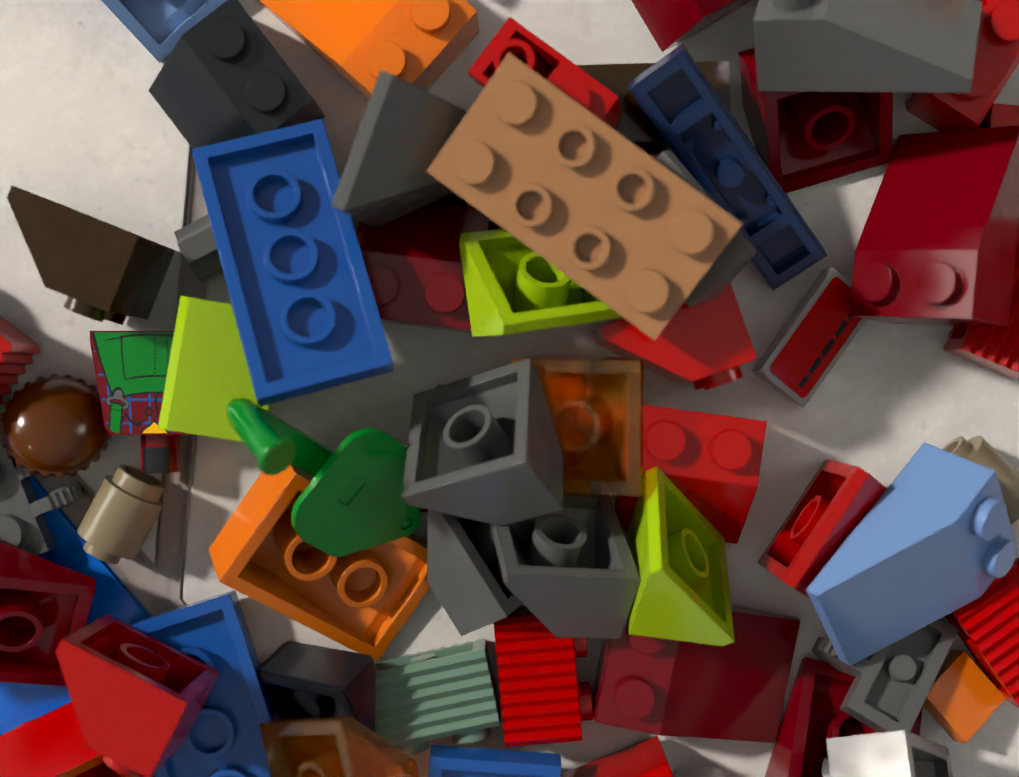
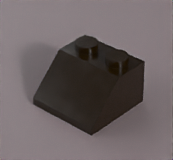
M11 186L7 199L43 284L46 288L67 296L64 308L103 322L105 319L120 325L124 324L126 316L143 319L149 318L175 250L16 186Z

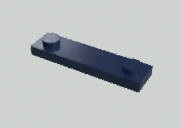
M683 43L627 84L628 90L683 166L720 208L742 223V226L739 228L740 232L757 250L751 261L772 290L780 287L828 256L822 244Z

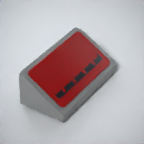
M834 267L823 270L751 371L801 408L806 406L867 320L849 316L852 282Z

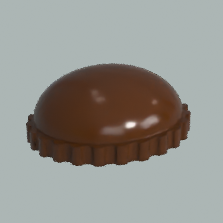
M52 374L49 378L40 376L35 382H26L23 389L14 391L13 398L6 401V410L0 415L2 425H0V435L3 436L1 443L4 448H7L8 458L14 459L18 468H26L30 475L40 474L45 479L49 476L61 479L64 475L75 476L79 470H88L92 462L99 461L100 453L107 450V441L112 437L105 430L100 397L94 385H87L82 378L73 379L71 375L59 377L57 374Z

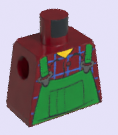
M90 331V345L107 434L141 435L142 473L180 472V435L194 434L158 428L174 331Z

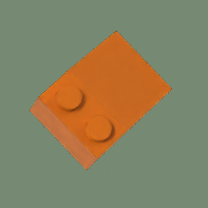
M257 0L368 100H370L380 70L393 74L428 91L479 34L477 10L465 0Z
M293 464L276 475H266L262 472L208 548L219 582L357 653L371 655L374 661L378 662L430 589L427 583V543L412 533L406 537L342 557L331 556L303 541L294 530L291 522L294 504L313 480L314 476Z

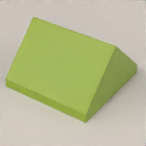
M503 228L461 233L459 246L472 337L507 335L623 318Z
M180 296L158 428L243 442L228 422L226 407L234 398H245L257 405L259 404L255 396L232 304ZM272 404L261 407L271 412Z
M655 466L645 472L627 528V543L641 578L628 615L629 634L716 646L731 644L734 642L725 539L658 466Z

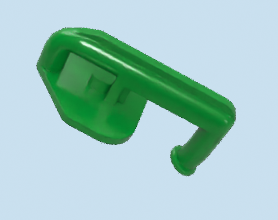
M234 398L228 403L226 407L228 422L258 459L259 469L264 474H279L293 464L314 476L313 480L295 502L291 514L292 526L303 541L331 556L342 557L406 537L417 530L420 523V508L408 505L402 498L407 445L381 429L363 428L347 436L337 449L333 451L266 409L259 407V405L249 399Z

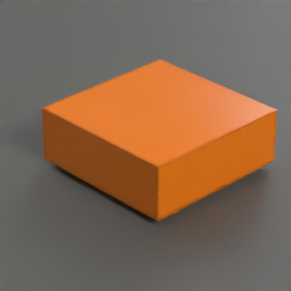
M952 650L945 658L923 706L953 741L967 743L1006 698L965 651Z

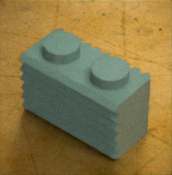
M486 639L375 662V733L371 737V745L374 752L390 749L393 757L411 756L428 749V740L453 736L455 744L473 743L491 735L490 727L501 725V709Z

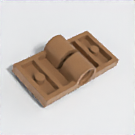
M510 53L502 61L426 171L654 341L742 226V223Z

